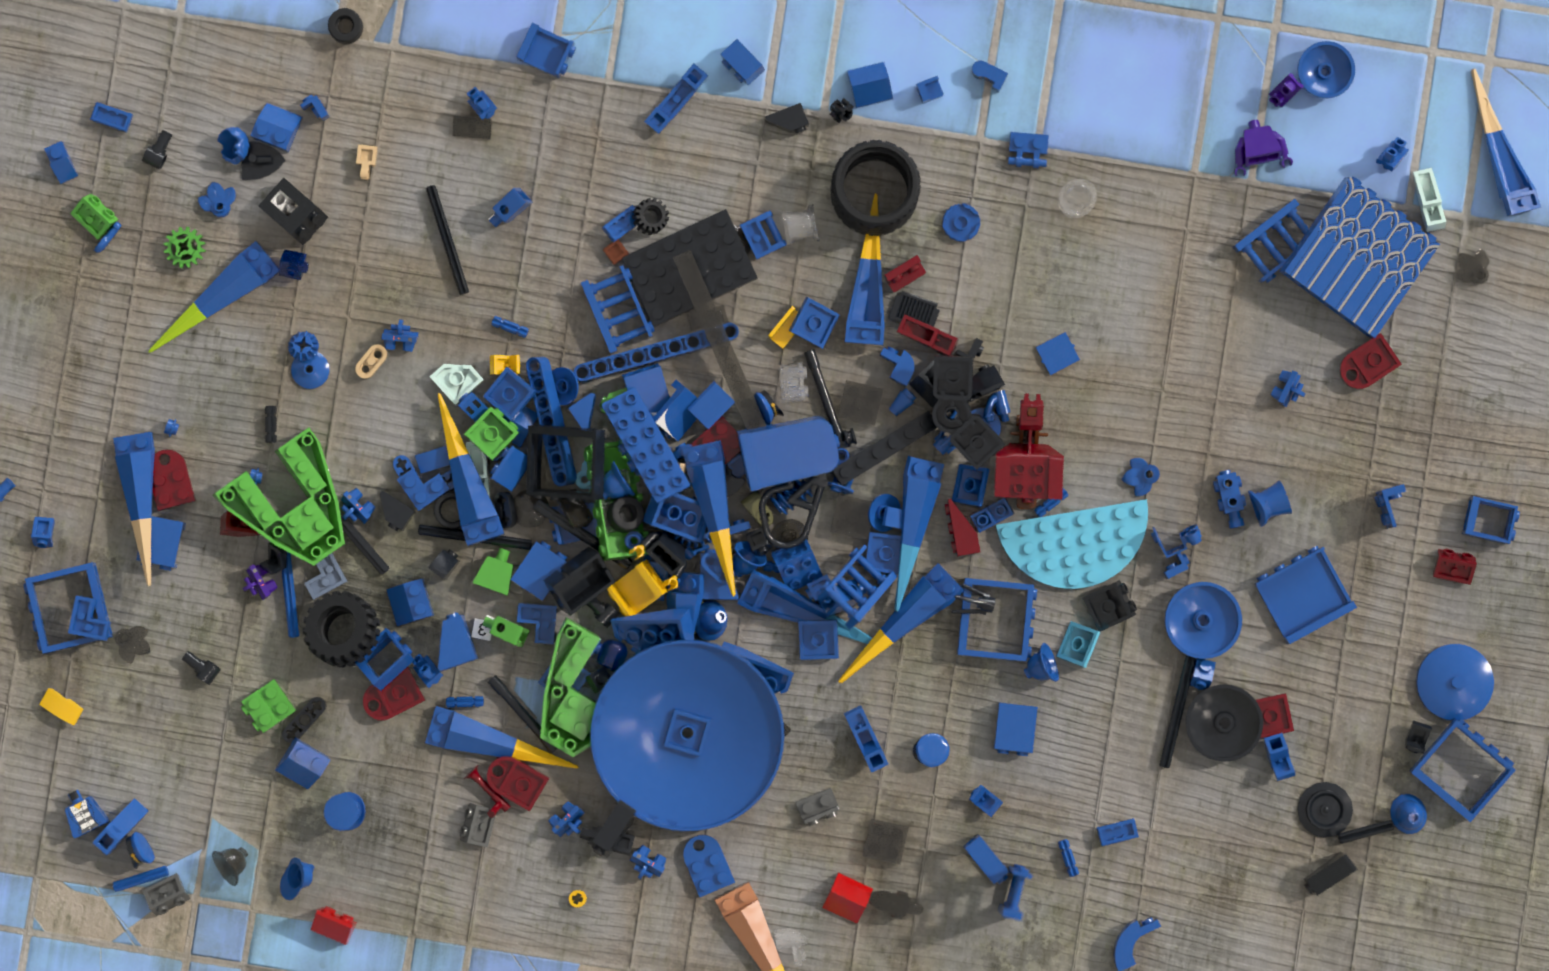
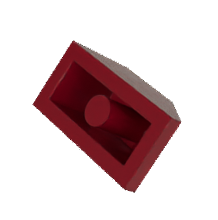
M226 511L221 516L220 535L234 537L261 535L230 511Z

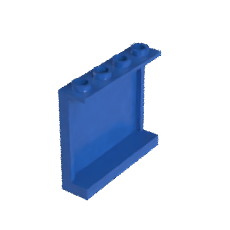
M1318 546L1309 549L1307 551L1308 555L1304 557L1301 555L1291 559V564L1286 567L1282 564L1274 568L1275 573L1269 576L1265 573L1257 578L1258 582L1254 583L1287 644L1299 640L1357 608L1354 601H1351L1329 561L1324 547L1318 548Z

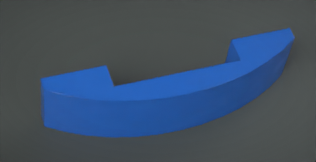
M693 63L681 77L682 79L644 122L660 134L696 93L708 75Z

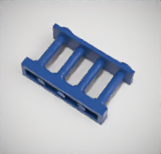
M1296 199L1292 200L1232 247L1236 253L1240 251L1245 252L1264 275L1258 280L1260 283L1263 281L1268 283L1275 278L1276 275L1274 273L1283 267L1288 258H1283L1266 236L1267 233L1265 231L1270 227L1273 230L1276 229L1292 251H1294L1297 243L1283 227L1281 219L1286 215L1288 218L1291 217L1304 235L1309 229L1297 214L1296 207L1300 204ZM1255 239L1261 241L1279 265L1269 271L1251 248V242Z
M623 265L620 266L622 273L596 284H589L588 280L581 282L611 355L618 352L616 347H619V344L645 333H648L649 338H652V332L655 331L651 321H646L630 283V279L633 278L629 268L625 269ZM623 280L626 281L629 291L602 302L601 300L596 301L594 295L597 294V291ZM633 298L637 308L614 318L604 319L601 313L605 311L604 309ZM640 315L644 326L618 337L611 336L609 330L612 329V326Z
M863 545L860 549L856 547L848 555L850 560L830 583L826 581L819 589L821 593L817 596V599L820 600L827 594L848 614L849 620L844 625L849 629H852L860 622L898 577L893 571L887 576L885 574L882 575L861 555L867 548L866 545ZM855 561L877 580V587L875 585L872 586L852 567ZM845 572L850 574L867 591L866 594L869 595L867 598L862 597L842 578ZM836 583L858 603V609H853L832 589Z
M1014 864V867L1009 866L1008 868L1014 875L1007 902L1005 901L1004 905L999 903L998 912L1004 917L1021 921L1023 913L1019 910L1018 904L1025 877L1032 879L1033 875L1029 873L1028 869H1025V866Z

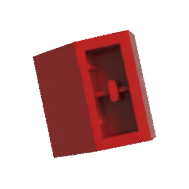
M328 906L318 909L310 930L347 945L357 923L353 921L354 917L344 913L343 915H338L335 913V909Z

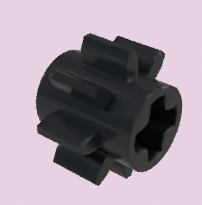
M845 98L842 101L837 99L831 104V113L829 115L838 123L841 120L847 122L853 115V106Z

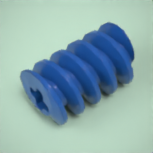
M803 478L802 482L794 480L796 486L789 491H782L783 495L777 492V500L770 497V500L780 514L782 512L788 515L787 508L792 511L795 510L794 505L787 504L789 496L805 483ZM809 488L798 499L807 501L806 494L813 497L811 489Z

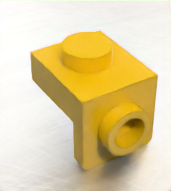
M490 355V375H500L506 367L512 369L516 374L520 373L519 355Z

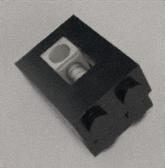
M284 177L258 205L303 246L328 218L321 209Z

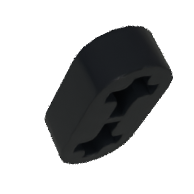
M499 492L494 498L495 509L499 515L502 527L512 528L517 522L514 498L509 492Z

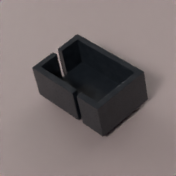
M589 546L560 567L561 572L556 570L543 580L560 609L569 616L573 615L616 582L610 571L606 568L599 553Z

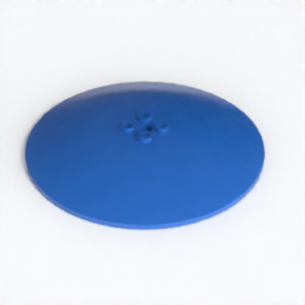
M676 640L664 642L647 648L631 657L616 670L605 684L597 700L592 717L591 749L600 778L609 793L617 802L622 800L634 808L637 818L649 824L670 830L699 831L710 829L730 822L744 814L757 803L771 785L783 754L784 724L778 700L765 677L748 660L736 652L705 641ZM684 728H691L693 735L685 737L682 731Z

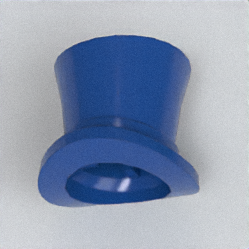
M1278 480L1260 493L1248 491L1260 527L1266 525L1270 517L1292 514L1290 502L1281 481Z
M344 792L331 797L325 805V820L335 830L356 829L365 818V804L356 793Z

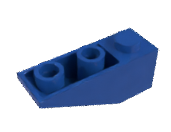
M134 798L92 843L104 854H111L149 810Z

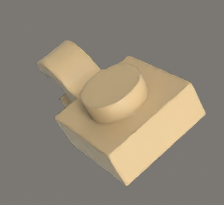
M358 145L356 164L361 165V179L369 180L370 166L376 167L378 151L376 146Z

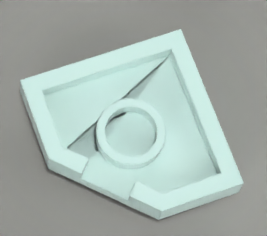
M443 364L430 376L455 405L460 402L459 399L466 392L469 394L484 381L471 365Z

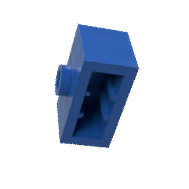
M738 39L720 54L723 59L721 61L728 70L732 69L735 72L734 76L740 83L745 82L749 86L765 71L763 65Z

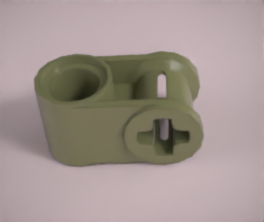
M755 490L743 499L741 503L756 522L762 526L759 514L761 496ZM766 505V515H770L768 517V524L770 526L773 523L774 518L772 512Z

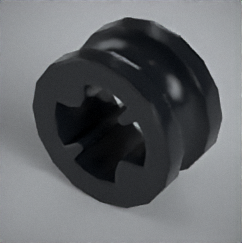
M850 428V431L843 430L848 447L852 443L856 445L857 440L853 428Z

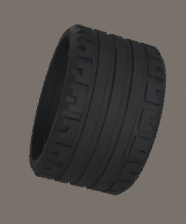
M870 140V142L864 141L856 144L855 147L849 148L843 154V157H840L832 175L831 201L835 213L848 228H853L855 232L862 233L863 235L880 236L881 234L886 235L894 232L897 228H901L911 218L917 206L921 180L916 163L903 148L897 147L896 144L888 141ZM878 160L894 166L901 173L907 187V196L898 209L883 216H870L857 211L846 198L843 183L848 173L860 163Z

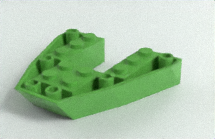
M307 428L278 448L275 453L308 499L280 518L247 471L212 496L228 511L273 544L314 566L344 545L345 540L339 503L321 444L311 429Z
M565 617L557 635L544 692L540 738L568 755L575 757L591 746V723L597 701L576 690L572 685L598 644L600 637Z

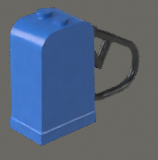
M820 416L736 431L748 488L751 491L786 482V484L768 489L762 495L759 502V514L763 533L768 542L777 548H794L807 539L824 488L828 484L825 473L834 470L839 462L837 448L840 447L839 438L834 434L832 426ZM810 477L789 496L787 504L809 510L803 532L794 541L780 542L770 532L765 510L766 502L771 495L777 492L793 489V480ZM814 484L817 485L812 503L798 499Z

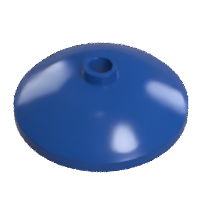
M1331 41L1318 42L1308 47L1300 57L1297 70L1300 83L1304 85L1303 88L1311 95L1323 99L1334 98L1343 94L1351 86L1355 77V63L1350 52L1342 45ZM1326 69L1328 71V74L1323 75L1321 73V70Z

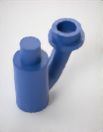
M1005 390L992 393L986 403L983 418L986 422L995 420V414H991L995 404L997 415H1001L1002 422L1010 421L1008 413L1011 412Z

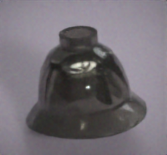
M242 847L239 849L228 848L221 852L214 851L212 859L218 871L230 885L236 886L239 875L247 864V851Z

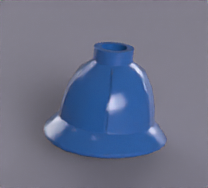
M612 461L611 470L604 476L603 497L607 499L608 497L621 498L626 495H635L615 462Z
M740 541L735 544L732 563L734 575L741 578L743 575H749L753 570L766 564V554L755 556L750 549L749 542Z
M706 601L701 604L695 631L701 639L712 641L724 633L728 622L724 607L716 601Z
M1043 643L1039 652L1035 653L1028 660L1027 668L1024 669L1028 679L1033 677L1040 681L1052 680L1057 682L1059 680L1057 663L1048 644Z
M1403 794L1398 796L1391 805V819L1398 830L1406 834H1414L1424 827L1427 820V811L1419 798L1411 794Z

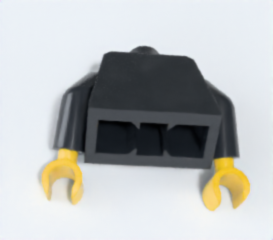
M666 530L662 533L658 531L650 532L639 543L640 546H636L629 551V555L635 551L637 557L634 560H637L644 555V550H646V553L672 576L663 581V587L670 584L668 591L678 587L677 579H680L687 566L685 547L672 533Z

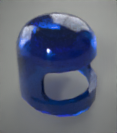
M610 639L604 641L596 663L616 672L624 664L628 655L626 645L617 640Z

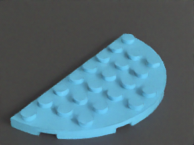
M1146 499L996 525V530L1006 553L1012 562L1026 575L1053 587L1064 589L1085 588L1112 578L1133 559L1140 548L1146 532L1148 504Z

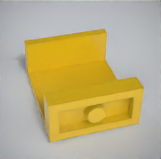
M647 559L607 588L609 597L618 604L620 612L625 617L638 614L668 592V588L666 586L663 587V581Z

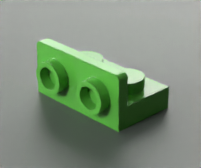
M93 194L83 197L70 213L97 240L102 238L109 227L118 221L114 212L106 208L101 203V200Z

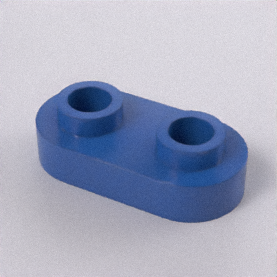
M714 552L704 554L701 559L702 567L720 584L727 585L726 579L721 577L723 570L717 554ZM709 558L715 561L712 566L707 564Z

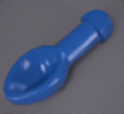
M116 222L94 249L96 253L103 251L121 228L119 222Z

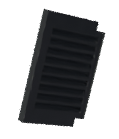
M902 291L900 296L896 295L888 319L901 323L905 314L934 327L940 310L936 309L938 303Z

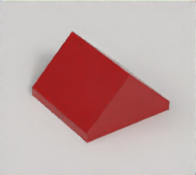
M838 873L822 908L857 924L867 906L873 888Z

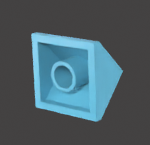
M1071 621L1057 657L1086 668L1100 632Z

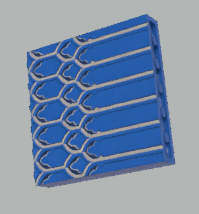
M1346 177L1279 272L1367 337L1376 338L1440 244L1436 241L1437 238L1428 232L1427 234L1424 233L1419 224L1414 221L1412 223L1406 219L1407 216L1403 212L1392 209L1391 203L1385 199L1380 200L1377 198L1375 191L1361 186L1362 182L1355 177Z

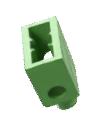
M499 548L496 558L487 556L473 583L509 595L514 565L507 563L510 551Z
M487 615L483 622V626L491 629L490 634L519 647H523L530 632L529 629L500 616H497L495 619ZM505 626V630L502 632L501 628Z

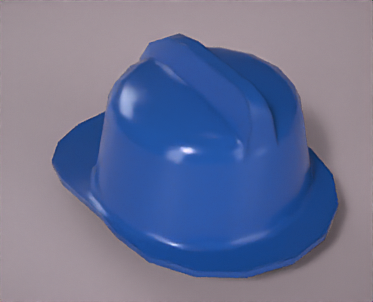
M296 857L291 859L280 882V891L284 899H294L301 889L308 887L312 883L314 865L302 862Z

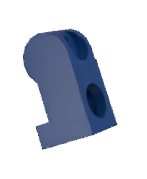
M982 60L976 61L972 67V74L975 78L984 79L994 84L992 90L999 93L1008 76L1007 72Z

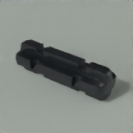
M266 406L265 432H267V435H265V442L276 443V406Z

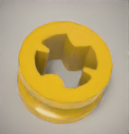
M575 890L569 895V903L573 907H581L587 901L586 894L581 890ZM579 893L582 895L580 897H583V901L575 904V900L572 898Z

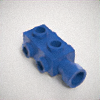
M1230 470L1221 471L1219 476L1215 477L1216 481H1213L1215 493L1219 492L1220 500H1217L1219 511L1229 515L1230 521L1228 523L1230 529L1245 526L1244 520L1240 515V511L1244 510L1243 506H1246L1244 494L1241 495L1239 487H1242L1241 478L1236 476V472L1231 473ZM1226 480H1230L1232 482V485L1230 487H1227L1225 485ZM1230 499L1236 500V504L1234 506L1230 505Z

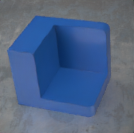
M938 75L916 84L922 104L943 96Z

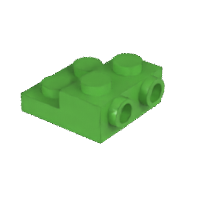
M492 407L464 434L491 461L519 434L517 431L518 427L512 421L507 422L503 418L504 414L498 408L493 409Z
M275 679L241 701L243 703L241 708L247 716H252L254 719L252 722L253 726L258 732L261 730L263 733L297 711Z

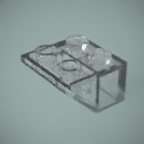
M802 362L779 365L782 404L805 403V398L809 397L808 385L804 386V379H807V367L803 366Z

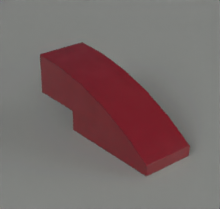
M905 314L897 330L898 333L946 356H952L959 341L958 338Z

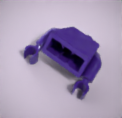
M1259 120L1248 122L1249 129L1243 131V137L1239 138L1235 148V164H1237V167L1234 170V175L1237 177L1238 169H1243V177L1246 175V170L1243 168L1244 163L1245 167L1280 160V166L1285 168L1284 161L1287 159L1289 165L1292 166L1293 160L1287 156L1289 152L1285 138L1276 131H1273L1271 126L1261 127Z

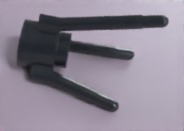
M962 584V587L982 597H979L977 600L959 595L954 596L955 599L977 604L979 609L952 610L951 613L986 615V612L992 613L994 610L995 598L966 584Z

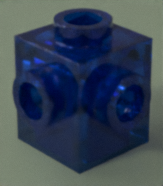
M284 249L280 259L278 276L301 280L303 274H307L309 262H306L307 254Z

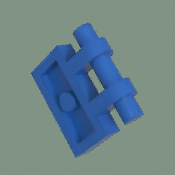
M1010 132L1009 152H1016V157H1008V164L1015 165V167H1021L1022 165L1033 166V168L1037 169L1039 167H1046L1047 160L1039 159L1040 154L1047 155L1049 135ZM1022 153L1033 154V159L1022 158Z

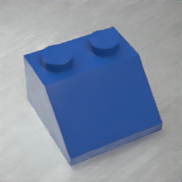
M267 103L258 116L250 136L255 140L289 153L303 117Z
M421 578L387 589L397 626L434 616L424 579Z
M295 737L275 771L309 789L321 777L330 762V758Z

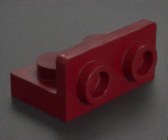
M916 255L885 274L884 278L895 293L926 274V271L921 265L920 258Z
M1438 549L1433 577L1471 585L1477 566L1476 557L1470 553L1461 554L1451 549Z

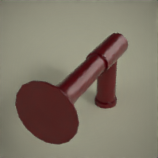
M477 765L464 779L468 778L475 781L495 802V805L487 812L489 817L494 818L500 809L506 812L511 806L480 776Z

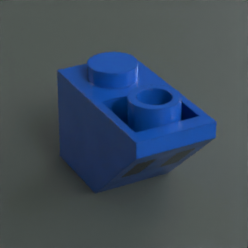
M466 392L459 399L461 403L458 406L474 422L489 409L473 392L470 394Z

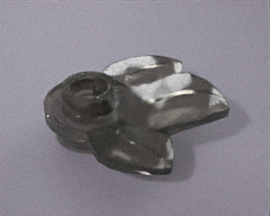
M1479 249L1474 257L1466 253L1459 254L1458 264L1461 269L1455 272V276L1465 283L1471 281L1478 285L1485 283L1489 278L1487 270L1489 258L1485 251ZM1476 272H1481L1482 278H1477Z
M135 626L130 630L123 628L115 634V642L119 646V655L127 663H133L135 654L145 655L150 653V646L144 639L148 634V630L144 627ZM124 634L128 636V640L126 642L122 640V636Z

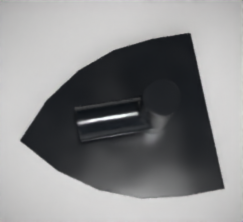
M249 142L248 154L242 160V180L262 179L278 170L286 159L268 145Z

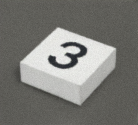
M475 618L471 637L490 641L492 634L489 632L491 629L483 626L484 620Z

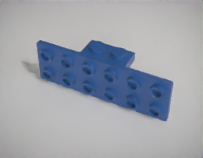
M632 388L602 404L604 412L619 436L618 449L621 455H625L628 459L627 465L630 471L635 472L637 476L641 475L656 503L690 487L689 481L636 388Z

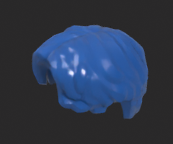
M230 127L224 129L219 134L217 140L222 144V158L234 165L244 160L250 147L246 133L238 127Z

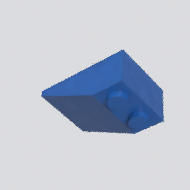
M679 493L659 503H656L654 498L651 497L643 519L645 523L701 543L707 527L698 501Z

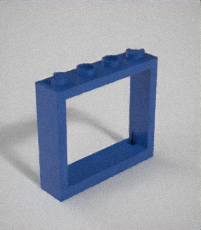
M91 562L25 579L26 583L23 584L26 595L29 594L30 598L28 608L30 613H33L35 619L32 621L33 629L35 632H38L39 636L37 646L39 651L42 650L43 654L100 641V639L84 637L48 646L34 583L87 571L93 599H96L95 609L99 620L109 621L96 563ZM111 625L109 629L108 638L113 637Z
M964 578V584L971 587L972 585L1027 590L1021 655L966 650L970 614H961L957 655L1027 661V658H1031L1032 647L1028 645L1029 639L1033 638L1034 630L1033 627H1030L1031 619H1035V608H1032L1033 600L1036 601L1037 589H1034V585ZM963 588V596L971 598L972 592ZM962 601L961 609H970L971 602Z
M1454 718L1414 764L1410 772L1471 822L1516 769L1513 767L1514 762L1507 756L1502 758L1498 755L1499 750L1492 744L1486 745L1483 742L1485 738L1477 731L1473 734L1468 729L1470 725L1464 720L1460 719L1458 721ZM1456 727L1505 768L1470 810L1420 770Z

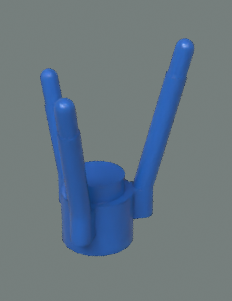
M954 410L949 418H955L956 410ZM940 431L934 438L936 442L933 445L942 455L946 452L949 454L956 447L950 442L951 435L947 438L944 435L945 432Z

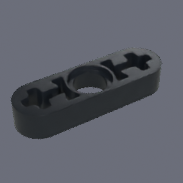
M321 697L312 698L283 730V739L288 743H292L294 738L288 739L289 734L287 731H293L296 728L293 725L295 722L298 727L303 729L302 732L299 729L295 732L296 738L300 739L326 710V701ZM321 701L322 704L320 706L322 709H316L313 714H316L314 718L306 709L309 708L311 711L315 706L313 702ZM303 714L308 715L310 718V722L306 726L301 725L299 722V718Z

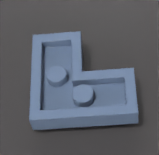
M331 553L316 564L321 574L304 584L312 599L315 600L348 581L333 553Z

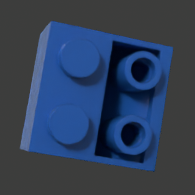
M511 446L510 449L507 447L501 455L503 460L500 465L496 463L490 473L493 474L491 477L493 480L513 492L527 471V455Z

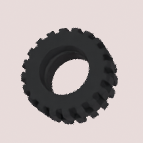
M333 591L332 595L324 594L322 600L317 599L314 602L315 606L313 608L309 607L307 611L309 613L308 617H304L303 623L306 624V627H303L302 631L307 636L304 637L305 644L309 646L308 649L311 653L328 665H336L339 668H345L346 665L349 667L355 666L356 661L359 663L365 660L364 656H370L373 652L371 650L372 647L377 646L376 636H380V630L377 628V626H380L379 619L376 618L377 613L365 600L348 591H343L342 593L340 591ZM342 614H352L355 619V629L352 636L342 644L331 645L328 640V630L333 620Z

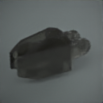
M885 890L871 892L869 904L878 910L892 913L891 917L902 919L907 914L920 915L924 911L922 904L912 902V897H909L907 892L897 890V893Z

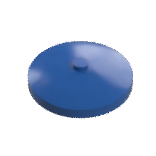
M1196 582L1181 588L1171 598L1165 612V629L1170 641L1179 651L1193 658L1209 659L1222 655L1235 644L1242 628V613L1235 597L1224 587L1211 582Z
M1448 644L1434 649L1423 659L1417 671L1416 688L1421 702L1432 714L1445 720L1453 721L1455 718L1459 721L1460 719L1466 720L1474 717L1486 707L1493 693L1494 677L1490 664L1480 652L1466 645Z

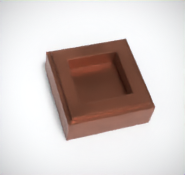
M619 239L603 249V252L613 265L629 255V252Z

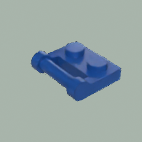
M771 211L740 225L756 260L787 246L772 218L773 214ZM764 220L776 242L772 246L760 223Z

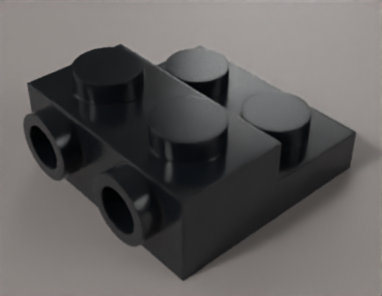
M1120 580L1083 597L1099 632L1136 615V604L1133 600H1129L1127 593H1129L1128 588Z

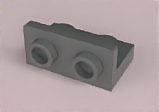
M831 788L795 802L804 824L808 823L809 826L819 823V818L826 816L828 819L838 815L837 811L840 810Z
M469 803L464 814V825L460 829L461 841L488 848L495 817L491 818L487 814L491 808Z
M177 873L142 890L149 909L156 916L163 915L168 910L181 906L190 899Z

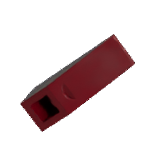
M948 499V504H944L946 515H950L951 523H948L949 534H953L954 542H951L952 552L956 553L957 557L980 553L977 532L954 502Z

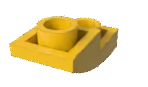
M48 688L39 704L71 725L76 724L84 710L74 701L66 699L52 688Z

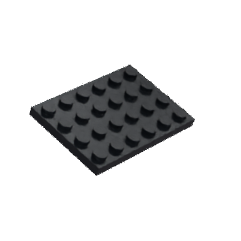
M727 209L623 257L624 263L629 268L634 285L654 327L758 279Z

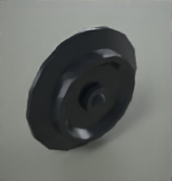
M1329 782L1316 783L1307 788L1300 797L1297 808L1299 820L1303 827L1311 834L1324 838L1336 836L1344 831L1351 822L1353 814L1352 801L1347 792L1337 784Z

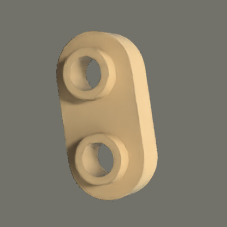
M382 345L371 346L356 365L357 375L363 379L371 378L386 361L388 356L387 350ZM380 351L381 357L376 358L375 352ZM364 366L369 367V371L367 373H364L362 371Z

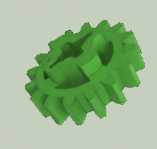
M179 227V232L172 230L173 236H166L169 239V243H164L168 247V249L164 250V253L170 254L167 259L169 261L174 259L172 264L176 266L179 263L180 268H183L185 264L188 268H191V263L198 265L197 259L203 260L200 254L206 252L202 248V246L206 245V242L200 241L203 236L201 234L196 236L197 230L195 229L190 232V227H186L185 231L182 227ZM182 235H188L184 239H177ZM195 241L197 243V251L194 250L193 246ZM173 244L176 246L175 255L173 253ZM181 245H187L189 249L187 251L183 250ZM190 255L193 256L192 258H190V259H188V260H182V259H184L186 256H190Z

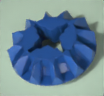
M307 331L298 332L296 335L291 336V340L288 342L290 355L299 361L312 359L319 349L317 338L314 334ZM305 340L306 345H308V347H304V349L301 352V348L298 345L302 344Z

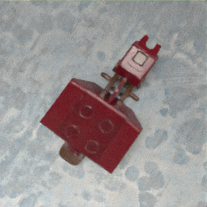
M1029 393L1024 394V399L1020 401V415H1016V426H1019V432H1010V435L1019 436V443H1009L996 453L994 497L1017 498L1016 505L1019 509L1031 510L1036 507L1037 499L1062 500L1064 456L1048 444H1038L1039 436H1048V433H1039L1043 427L1044 402L1041 400L1040 394H1036L1035 401L1029 400ZM1024 431H1028L1027 442H1023V440H1026V437H1023Z

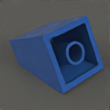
M457 612L447 615V620L442 622L439 671H445L479 659L465 617Z

